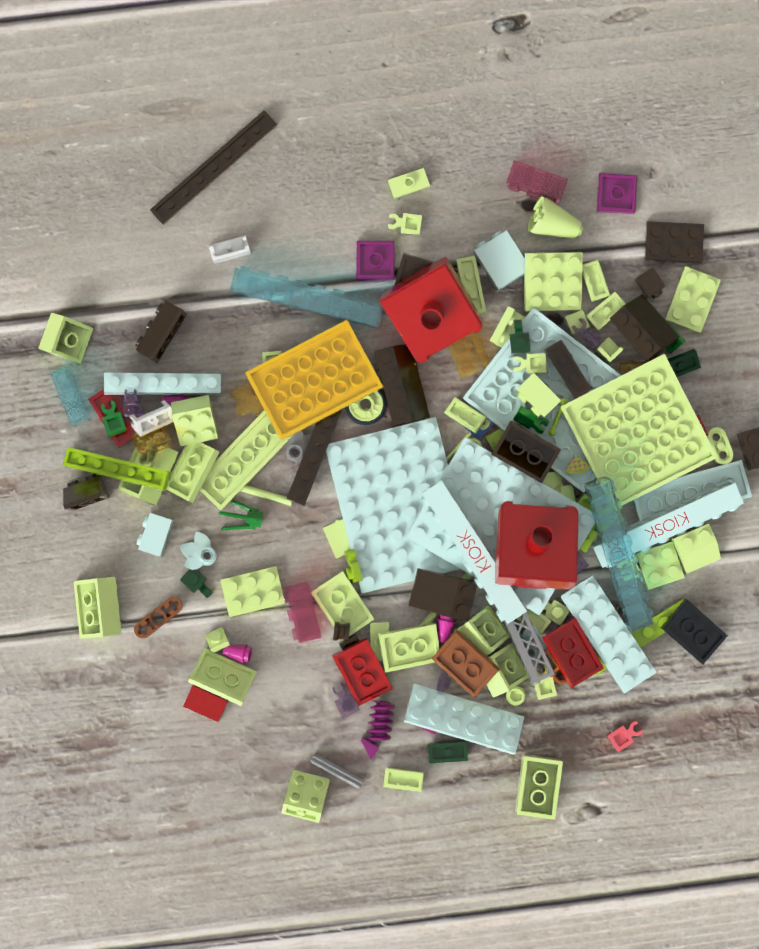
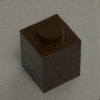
M653 267L635 279V282L647 299L651 296L655 299L663 293L662 289L665 285Z

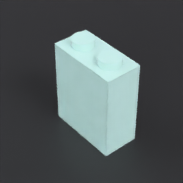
M501 230L491 236L492 240L487 243L484 240L475 246L476 250L473 253L497 292L525 275V258L507 230L503 233Z

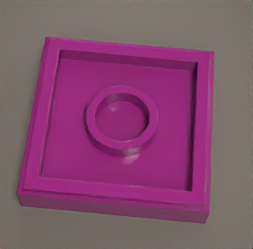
M599 173L597 212L635 214L637 175Z
M357 241L356 280H394L395 241Z

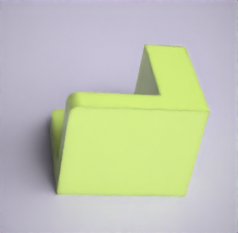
M608 337L595 352L609 364L623 348H619Z

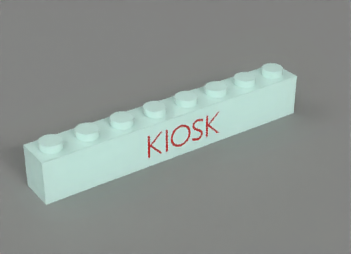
M730 479L614 532L612 536L617 535L616 537L605 540L610 537L607 535L592 542L591 545L602 568H609L617 564L615 562L623 558L624 560L630 559L636 552L647 551L658 542L659 544L665 543L669 540V537L682 535L693 526L695 528L700 527L705 523L704 521L717 519L728 510L735 511L744 502L735 482ZM608 541H612V542L614 543V544H612L611 542L608 543V545H609L610 548H608V546H607V542H608ZM613 547H619V548L621 549V551H622L621 556H620V550H619L618 548H614V549H612V548H613ZM612 549V551H611L612 557L617 558V557L620 556V558H618V559H613V558H611V556H610V550Z
M440 480L423 491L424 497L421 498L427 508H432L434 511L432 516L437 524L442 523L444 526V535L448 540L452 539L455 543L453 548L459 557L462 555L466 560L464 565L469 573L473 571L477 578L474 579L480 589H485L487 592L485 597L490 605L495 604L498 609L496 614L501 622L505 620L508 624L526 613L527 609L511 585L495 584V560L444 482Z

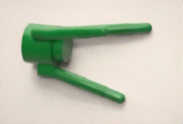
M232 500L231 504L250 512L247 515L224 511L219 512L220 515L246 519V523L250 524L225 526L221 528L222 530H256V527L261 528L263 512H258L259 509L251 508Z

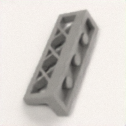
M524 613L522 614L521 624L514 621L507 624L505 620L503 623L534 686L539 684L540 681L555 675L527 614ZM521 628L530 630L531 637L529 641L521 639L519 635ZM530 645L538 648L540 653L537 659L529 656L528 649ZM537 664L546 665L549 673L539 677L536 671Z

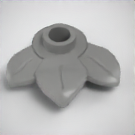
M299 431L289 440L290 445L286 448V457L290 461L299 462L302 460L312 434L304 436L303 432ZM294 449L299 451L297 456L292 455Z

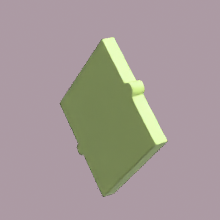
M343 519L340 521L336 520L335 523L323 528L336 559L345 555L344 551L351 550Z

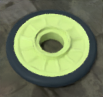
M380 389L345 407L346 413L352 421L360 425H371L378 422L384 416L387 401ZM363 399H368L371 402V407L367 410L362 409L360 406Z

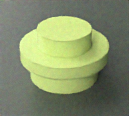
M515 686L506 692V699L512 705H520L525 700V692L521 687Z

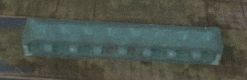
M241 266L240 269L235 268L230 287L232 293L379 329L384 308L378 299L370 298L369 301L362 299V295L352 293L349 296L345 295L344 291L338 289L328 291L322 285L315 284L312 287L302 280L292 282L288 281V277L278 275L277 278L272 277L270 273L265 271H259V273L252 272L251 268Z
M606 476L584 483L625 625L632 632L653 624L652 618L654 614L651 607H648V594L643 589L641 583L643 582V576L636 566L638 559L631 549L633 543L630 535H627L626 519L621 515V502L619 498H616V484L611 478Z

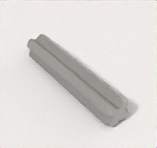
M317 753L313 754L310 760L312 764L358 789L363 784L362 778Z

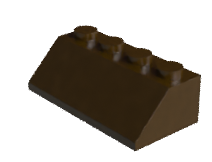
M397 345L375 350L374 354L393 427L430 418L416 360L407 345Z

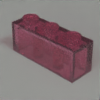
M514 160L505 185L511 191L519 192L520 190L526 192L527 196L535 199L542 196L547 197L552 202L559 204L568 179Z
M308 581L285 587L286 591H283L285 603L289 602L290 610H287L289 621L294 622L295 628L292 629L294 640L298 639V643L322 638Z

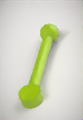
M562 398L560 401L561 406L568 403L566 398ZM559 408L552 429L548 431L550 436L556 434L555 429L562 414L561 408Z

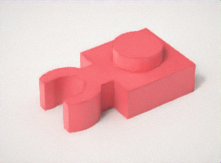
M632 721L627 729L622 725L607 735L617 752L634 742L631 738L632 736H639L644 732L642 729L637 732L633 730L634 725L638 724L637 721Z

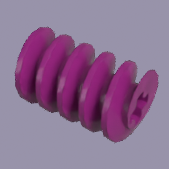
M371 700L376 703V705L370 706L375 713L369 714L370 717L374 718V721L368 722L373 728L367 729L372 736L366 737V739L374 741L389 740L391 736L387 732H391L392 728L387 725L392 724L393 720L388 717L394 716L390 709H394L395 705L388 701Z

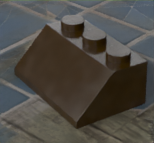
M643 294L622 306L609 318L647 362L657 358L680 338Z
M167 301L158 306L155 312L157 314L155 319L148 322L145 328L147 330L144 337L140 336L135 345L137 346V352L157 364L187 316L183 309Z
M510 421L491 455L542 483L561 449Z

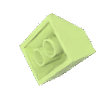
M139 437L129 462L171 472L179 452L146 438ZM122 480L118 487L119 490L154 505H157L162 490Z
M106 577L74 581L80 639L122 634L116 578Z

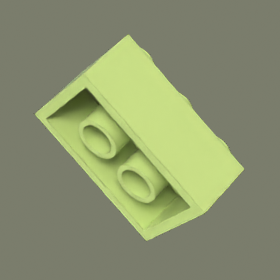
M527 754L522 755L515 807L517 815L555 820L563 765L561 759Z

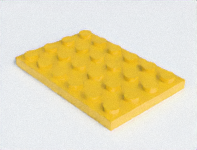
M348 320L245 372L281 441L383 388Z

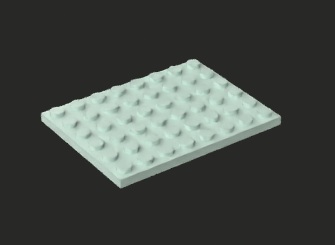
M533 307L522 321L523 333L529 332L531 351L511 354L509 338L463 399L504 431L509 422L513 421L559 447L561 451L551 468L584 493L596 476L591 467L581 474H570L564 471L575 455L586 463L588 461L563 412L555 429L556 434L550 436L548 433L552 429L561 406L560 402L544 417L550 421L547 427L540 424L545 429L543 434L537 433L532 427L528 429L513 420L521 405L529 409L533 407L528 401L523 403L517 396L519 393L517 388L532 374H527V368L521 372L514 371L513 368L520 367L521 362L514 361L513 358L521 357L527 360V354L546 353L545 349L562 340L592 388L583 395L622 375ZM547 355V373L536 374L537 377L560 400L566 398L568 403L575 400Z
M436 417L328 444L326 453L350 549H355L356 560L359 562L363 578L362 581H359L362 594L414 581L417 568L438 573L460 569L406 537L425 506L421 499L424 497L422 492L439 482L448 467Z
M464 438L440 480L444 482L494 560H496L498 512L501 505L506 501H513V504L560 508L569 505L576 507L578 510V550L580 549L599 515L543 482H538L491 455L492 452L470 439ZM424 506L406 537L477 578L473 571L469 573L464 563L466 560L462 555L459 557L455 552L453 540H448L444 535L443 530L445 528L442 523L437 524L432 514L434 511L432 508ZM512 586L523 605L538 615L541 614L555 590L554 588L535 589Z

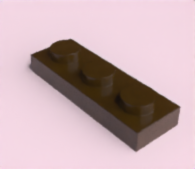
M562 340L545 349L575 399L592 389Z

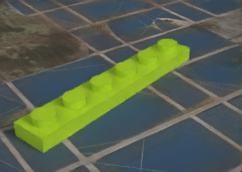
M67 447L62 464L65 467L166 491L171 475L169 471Z
M684 599L679 600L630 631L640 648L666 633L661 629L662 625ZM597 652L595 653L599 658L601 664L603 665L604 669L594 674L595 676L607 669V667L605 666Z

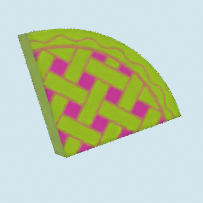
M575 455L564 471L570 474H581L591 466Z

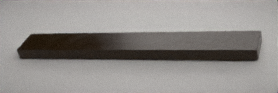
M265 110L262 111L152 207L150 211L164 225L273 130L277 124Z

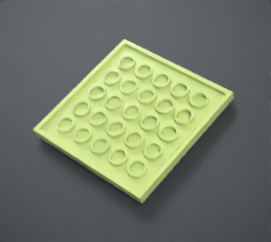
M665 354L560 407L612 510L718 458Z

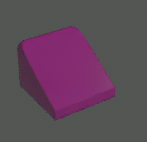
M362 736L361 742L372 760L379 749V745Z

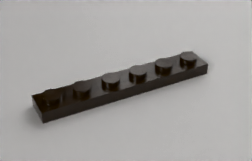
M342 410L315 424L287 500L305 507Z

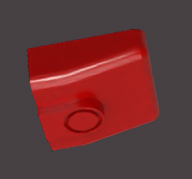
M443 257L433 264L423 267L380 295L379 302L415 360L421 363L429 360L430 356L473 332H479L482 328V318L447 257Z
M513 501L504 502L498 512L495 584L535 589H572L577 583V508L569 505L560 508L513 504Z

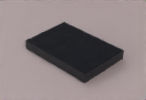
M687 599L679 605L661 627L662 630L702 665L728 636Z

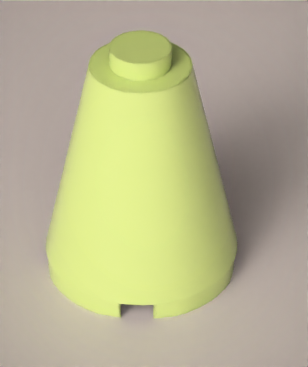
M543 196L536 202L533 208L535 213L533 216H530L528 222V231L533 234L575 239L580 237L583 231L580 220Z

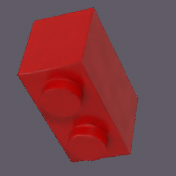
M193 684L183 707L219 722L229 700Z

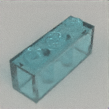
M66 365L49 372L71 426L77 427L91 421L92 418L71 367Z

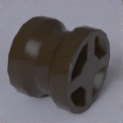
M335 621L334 641L338 639H343L344 642L349 641L350 623L340 624Z

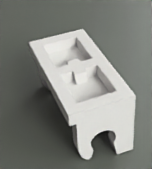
M246 235L209 245L214 264L251 254Z
M165 400L160 402L163 405L161 408L138 418L134 414L129 416L132 419V428L140 437L174 422L171 406Z

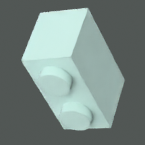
M153 513L146 516L143 522V527H145L144 533L140 534L137 540L138 550L162 557L174 520Z

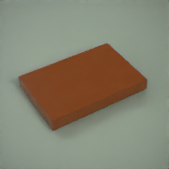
M458 630L451 635L432 657L435 663L474 698L500 670L496 664Z

